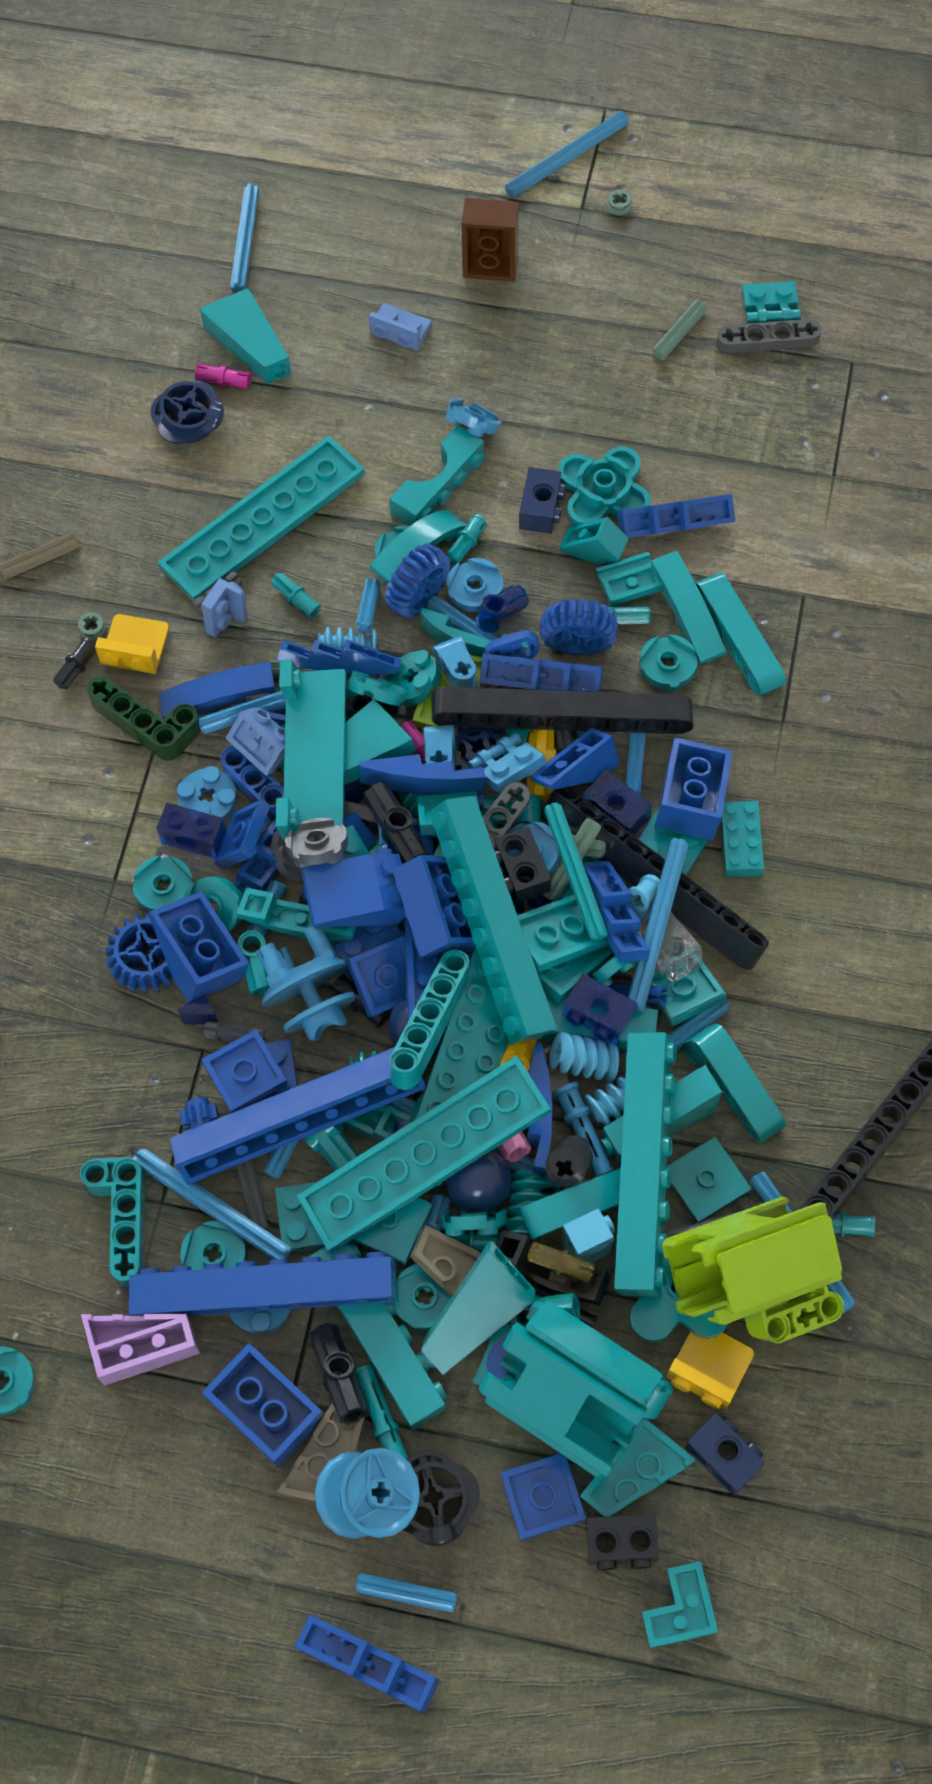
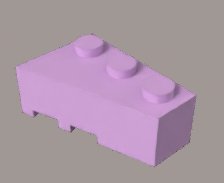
M81 1314L97 1377L104 1386L200 1354L192 1323L186 1314H144V1316H124L123 1314L92 1316V1314Z

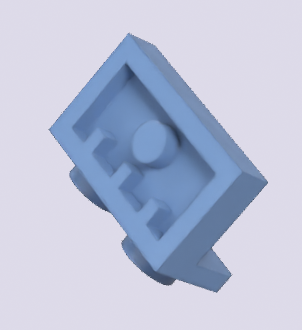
M386 303L382 304L377 314L371 312L369 315L370 333L417 351L432 328L431 320Z
M219 578L201 604L205 631L214 638L217 637L221 630H225L228 627L231 617L242 623H245L248 619L243 589L234 582L228 583Z
M257 707L240 712L226 739L266 776L272 775L285 755V728L275 723L271 719L270 714L264 709Z

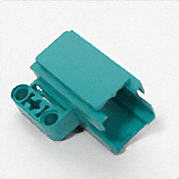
M535 1301L526 1317L529 1319L526 1328L516 1322L503 1343L507 1353L499 1364L516 1376L506 1373L500 1380L490 1372H487L479 1386L481 1394L486 1396L485 1403L592 1475L598 1478L602 1475L607 1477L615 1465L611 1461L620 1449L613 1440L626 1448L633 1438L629 1435L633 1426L638 1425L642 1417L650 1420L658 1418L673 1392V1387L669 1381L662 1377L658 1370L553 1302L545 1301L543 1303Z

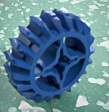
M427 543L417 546L415 550H411L409 555L403 558L401 564L397 566L396 571L391 575V581L387 583L388 589L385 591V602L392 608V611L409 619L418 616L422 608L427 607L428 601L433 596H438L440 589L443 588V583L447 580V574L450 571L448 556L438 547Z
M574 598L573 601L563 599L562 603L554 602L552 606L546 607V611L542 613V618L540 619V634L544 645L551 647L552 651H561L562 655L583 656L589 654L593 656L596 652L604 653L605 649L611 648L617 637L618 622L614 611L608 609L605 604L599 605L598 601L589 602L586 598L584 600Z
M149 912L146 914L145 919H141L138 914H135V921L131 923L124 918L123 923L125 927L122 929L115 926L114 932L116 936H108L110 946L105 948V954L109 957L106 959V964L111 969V976L115 979L118 978L119 985L122 987L128 984L130 991L133 993L139 986L142 993L146 994L149 987H153L154 991L158 993L160 984L164 983L169 988L171 985L169 978L172 975L166 960L157 967L158 963L165 959L159 941L147 936L156 935L148 915ZM135 939H137L134 945L128 947ZM145 944L147 945L148 950H150V954H148L150 960L149 962L147 961L146 956L143 954L145 952ZM132 965L133 968L144 967L147 971H136L128 966Z

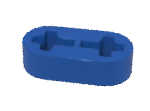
M529 630L518 631L489 642L486 645L485 654H494L495 651H499L500 654L505 656L534 658L539 652L538 637ZM526 641L530 647L525 649L521 643Z

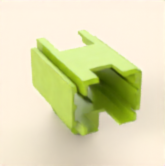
M779 1197L666 1238L662 1248L664 1257L669 1260L678 1301H675L677 1312L682 1315L696 1317L727 1305L714 1311L715 1316L707 1319L714 1323L726 1325L745 1317L748 1332L752 1337L776 1344L837 1321L843 1314L844 1302L838 1293L828 1291L827 1285L842 1280V1265L832 1220L828 1216L826 1204L818 1202L788 1213L786 1203H789L788 1198Z

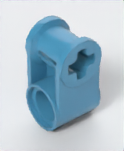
M461 636L454 637L432 647L435 660L444 672L451 687H476V665Z
M454 725L424 727L426 764L452 761L453 770L455 771L456 736Z

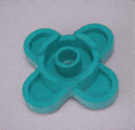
M620 446L609 450L602 459L593 460V457L589 458L583 454H571L561 460L558 466V471L562 472L561 483H565L566 489L574 493L567 505V517L572 525L602 519L608 514L618 517V510L650 506L651 499L647 490L634 483V480L640 473L641 465L640 457L636 451Z
M663 1254L662 1267H666L667 1271L666 1286L661 1287V1297L641 1296L634 1304L629 1319L633 1333L640 1340L648 1343L663 1341L676 1326L683 1325L695 1336L703 1339L715 1338L722 1334L728 1324L721 1325L711 1322L707 1318L715 1316L714 1311L727 1305L696 1317L682 1315L677 1312L675 1301H678L676 1293L671 1290L674 1282L669 1260Z

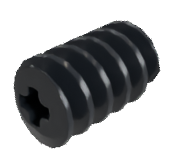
M570 1135L557 1143L546 1160V1172L554 1184L570 1188L582 1181L593 1163V1153L587 1140L580 1136Z

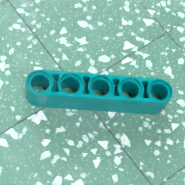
M719 572L695 582L722 641L753 692L757 696H761L786 684V677L781 665L726 576Z
M449 950L443 954L390 1056V1080L393 1086L398 1089L409 1090L418 1084L468 985L469 958L461 950Z
M621 1168L520 1208L519 1210L531 1239L533 1240L562 1229L564 1224L598 1208L602 1213L619 1206Z

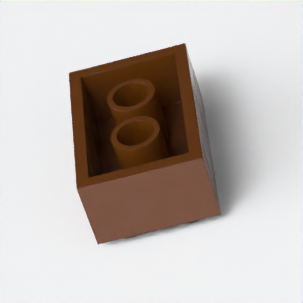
M465 198L461 223L463 278L515 282L518 262L519 202Z

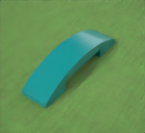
M448 509L431 513L409 526L394 538L377 555L369 568L388 583L391 581V575L396 571L397 566L401 564L404 557L406 558L411 550H415L417 546H422L425 543L432 546L437 545L442 540L449 543L457 537V533L463 530L467 524Z
M426 608L421 610V627L439 644L461 636L469 654L482 657L483 653H485L486 645L492 641L450 627L448 615ZM526 641L521 643L525 649L530 647ZM499 651L494 652L495 655H502Z
M251 888L245 889L236 913L237 917L255 925L306 938L303 931L312 926L308 905L279 900L276 898L275 893ZM357 926L322 928L329 941H344L353 939Z

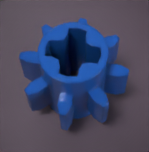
M206 1097L188 1100L185 1103L186 1110L179 1111L183 1130H191L219 1118L216 1103L209 1104V1099Z

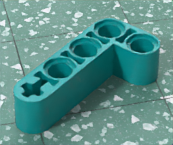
M717 1023L710 1025L682 1044L686 1056L696 1067L706 1065L721 1089L722 1095L747 1133L757 1144H762L786 1127L782 1114L729 1034L721 1025Z
M132 1158L92 1159L81 1167L80 1178L89 1193L96 1196L111 1195L110 1273L119 1286L129 1289V1275L140 1274V1269H144L145 1174L138 1162ZM135 1171L136 1176L134 1179L128 1182L122 1181L124 1173ZM97 1172L104 1173L101 1181L90 1183V1178L93 1174ZM126 1202L136 1203L135 1208L131 1212H121V1207ZM126 1233L135 1234V1238L130 1244H120L123 1235ZM124 1256L128 1257V1262L132 1267V1269L128 1270L127 1276H123V1274L121 1273L123 1271H126V1260Z

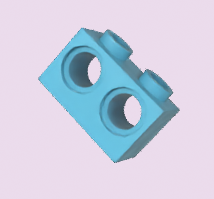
M598 1208L564 1224L561 1242L571 1262L587 1266L611 1254L614 1242L613 1234L616 1231L609 1216L603 1217Z

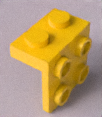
M122 614L115 615L107 639L98 637L95 645L100 664L156 674L169 633V625L163 621Z
M690 1332L677 1358L674 1359L666 1378L671 1380V1384L679 1390L687 1393L691 1391L702 1397L701 1400L710 1407L727 1410L754 1356V1351L752 1348L724 1333L715 1338L703 1339Z

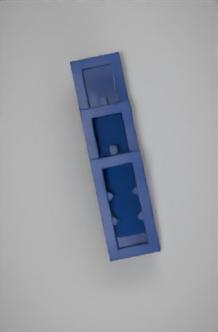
M724 494L618 510L619 527L628 538L735 522L732 494Z
M347 639L343 649L315 640L311 650L284 640L277 657L279 661L281 659H292L296 666L318 671L344 669L346 674L351 675L353 671L367 675L396 674L401 661L400 658Z
M483 653L479 683L532 690L601 692L604 667Z
M271 662L241 666L213 673L160 692L159 699L162 718L164 719L180 704H190L196 709L198 715L219 712V706L247 702V696L275 692Z
M420 754L360 761V783L372 786L381 782L382 784H387L391 791L420 795L477 791V794H484L486 779L484 767L454 771L452 761L422 764Z
M276 819L258 839L259 847L256 854L252 858L247 859L237 872V879L233 885L242 894H244L246 888L266 891L269 882L276 880L280 874L275 865L277 862L275 853H271L272 838L277 831L275 827Z
M610 861L583 863L608 932L606 939L619 963L649 960L650 948L639 933L641 921L630 906L632 894Z
M535 1042L529 1075L552 1110L550 1077L542 1043ZM552 1112L529 1126L527 1135L529 1144L538 1146L532 1172L539 1174L543 1179L546 1173V1160L549 1155L552 1137Z
M309 1615L294 1648L424 1714L440 1682L437 1677L313 1615Z

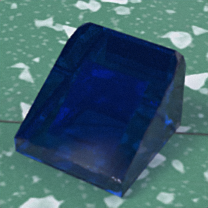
M205 995L178 1008L179 1016L184 1025H205L209 1020L218 1022L216 1013Z

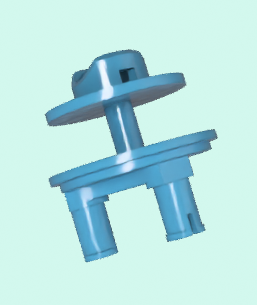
M311 926L303 932L315 954L313 960L295 967L287 947L281 948L279 952V950H276L274 943L261 947L256 951V954L268 975L266 980L270 986L264 993V998L261 1001L263 1006H275L302 995L309 1009L289 1020L283 1026L285 1033L304 1029L310 1041H318L329 1026L346 1025L347 1019L342 1009L351 1004L356 997L353 992H347L322 1001L316 988L347 968V962L345 959L337 957L323 928Z

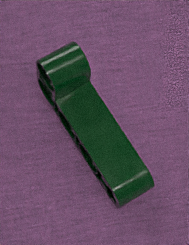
M94 677L87 684V692L92 707L162 760L170 761L177 758L200 734L198 714L196 709L190 704L176 706L163 719L107 677ZM121 709H128L125 712H119ZM185 720H191L187 724H181ZM150 724L147 728H140L142 725ZM166 740L172 741L169 744H161Z

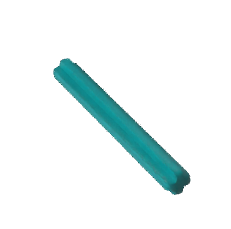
M557 802L545 807L544 812L589 937L595 942L601 941L608 936L607 929L563 808Z

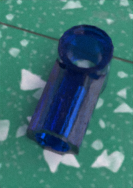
M517 585L510 586L497 595L489 594L484 596L477 614L476 626L487 633L497 632L503 621L528 606L529 599L526 595V590Z

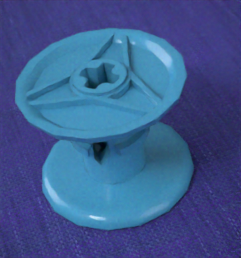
M385 1448L370 1449L363 1453L352 1451L339 1454L325 1465L318 1476L315 1489L316 1508L323 1523L336 1535L350 1539L367 1536L376 1538L394 1536L408 1526L417 1511L420 1498L418 1477L410 1462L398 1452Z

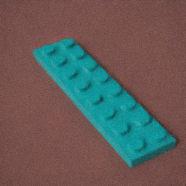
M328 435L159 560V568L191 600H195L213 587L219 578L224 580L231 572L239 571L365 476V468Z
M516 1055L301 1192L297 1197L325 1247L332 1253L553 1111Z

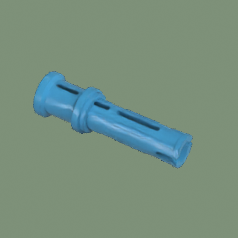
M573 1082L555 1090L552 1095L555 1099H558L565 1114L563 1119L565 1123L572 1125L576 1136L587 1140L586 1135H588L598 1156L596 1158L593 1153V1163L591 1165L596 1178L612 1172L614 1169L611 1167L589 1119L591 1115L590 1107L585 1106L578 1091L580 1087L578 1082ZM568 1097L571 1098L575 1108L572 1107Z

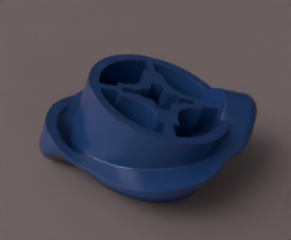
M183 381L171 385L154 400L151 406V418L157 426L161 437L167 442L173 444L194 443L203 440L221 425L224 419V407L217 397L214 388L203 381ZM197 402L204 405L208 409V411L204 410V407L197 404ZM167 414L171 415V418L176 419L178 423L171 420Z

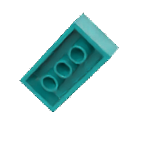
M758 801L724 802L720 821L724 877H762L764 862Z

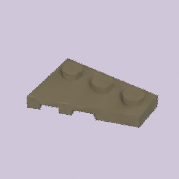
M425 1225L420 1231L410 1258L452 1297L481 1252Z
M331 1403L313 1432L309 1443L295 1461L294 1467L276 1493L316 1503L315 1489L319 1474L328 1461L341 1453L358 1450L365 1417L360 1419L359 1422L349 1425L340 1423L334 1405Z

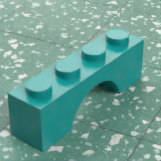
M457 425L441 442V459L446 465L444 470L438 476L428 481L415 482L406 480L389 498L390 514L406 525L411 526L423 517L434 513L440 505H445L450 499L451 493L466 482L470 472L482 465L485 459L484 441Z

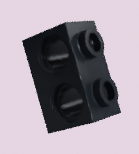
M529 826L494 838V851L500 868L502 867L504 871V879L509 894H513L516 903L551 892V878ZM517 849L522 852L518 856H510L509 854H507L510 850ZM521 876H530L533 878V880L528 883L520 882L518 879Z
M656 1515L587 1518L588 1565H596V1570H616L617 1564L631 1563V1569H646L652 1567L651 1562L658 1561L659 1548ZM635 1534L644 1535L648 1539L649 1548L642 1552L634 1550L630 1544V1538ZM605 1535L612 1538L615 1544L614 1550L610 1553L600 1552L595 1544L598 1537Z

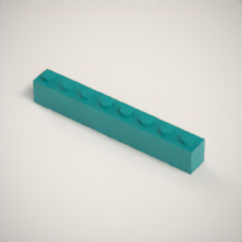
M476 797L446 799L429 813L441 845L442 854L446 859L452 876L453 885L460 899L463 914L468 922L472 940L477 948L483 972L486 974L493 1000L502 1020L504 1032L510 1045L540 1039L556 1030L557 1027Z
M666 1032L628 1033L614 1284V1290L621 1296L661 1297V1287H665L667 1282L666 1267H662L664 1254L662 1244L668 1238L667 1234H664V1221H668L670 1216L669 1202L665 1201L666 1189H669L671 1186L670 1169H667V1156L672 1155L673 1144L672 1138L668 1137L669 1125H672L674 1122V1109L670 1105V1093L675 1092V1076L671 1074V1063L676 1062L677 1049L676 1044L672 1043Z

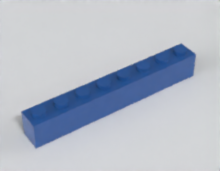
M391 1048L171 1137L170 1141L175 1164L185 1182L189 1185L426 1089L423 1077L421 1076L418 1084L412 1089L401 1090L394 1087L390 1080V1056L394 1048Z
M370 1252L366 1254V1258L354 1259V1256L351 1254L335 1255L334 1260L321 1261L320 1257L301 1258V1263H289L287 1259L269 1260V1265L256 1266V1262L242 1261L237 1262L236 1267L224 1268L223 1264L204 1265V1270H192L190 1266L172 1267V1272L162 1273L156 1268L140 1269V1274L129 1275L130 1316H144V1314L200 1316L397 1302L396 1262L391 1256H386L385 1252Z

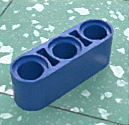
M233 745L228 746L222 751L220 758L224 773L232 779L235 787L252 804L259 800L269 803V801L276 798H284V788L271 775L266 776ZM233 762H241L237 766H230ZM252 781H261L257 785H249ZM276 804L270 806L267 814L270 820L276 819Z

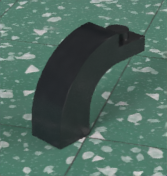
M501 1230L495 1245L533 1288L537 1290L544 1289L554 1295L574 1292L579 1301L600 1306L611 1279V1275L606 1270L565 1260L546 1251L527 1235Z

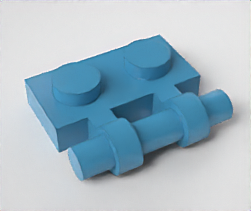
M514 733L510 737L504 736L497 740L496 745L492 748L479 751L475 754V758L467 764L469 769L484 767L485 783L496 792L501 793L508 784L519 782L546 765L544 754L527 742L516 748L522 741L520 736ZM501 755H504L502 758L495 761L496 758L500 757Z

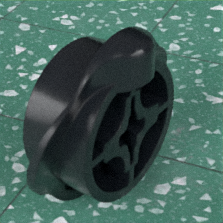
M434 1450L417 1452L410 1456L407 1461L410 1462L415 1474L422 1471L424 1488L420 1494L418 1507L426 1508L430 1512L434 1527L423 1526L412 1518L408 1526L403 1530L412 1534L424 1544L444 1546L455 1541L464 1531L470 1516L474 1513L479 1503V1485L474 1475L467 1468L455 1463L445 1454ZM432 1469H440L447 1472L455 1479L458 1486L450 1488L440 1487L434 1479ZM428 1479L435 1493L441 1492L442 1499L437 1501L438 1507L436 1509L438 1516H436L435 1509L432 1508L431 1503H425L423 1497L428 1495ZM461 1496V1504L456 1516L448 1524L444 1525L443 1504L449 1499Z

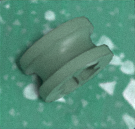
M619 189L610 193L608 197L610 212L619 216L629 213L631 210V195L629 192Z
M89 612L82 615L78 621V627L83 638L97 641L98 637L102 638L105 635V624L99 614ZM94 623H96V625H97V628H96V629H94V630H92V628H90V630L87 629V626H88L89 624H92V626H94Z

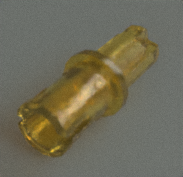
M533 1242L528 1251L527 1259L529 1261L555 1270L556 1275L563 1273L585 1283L589 1282L592 1276L590 1271H593L595 1266L593 1262L590 1263L567 1254L568 1250L564 1249L561 1252L537 1242Z

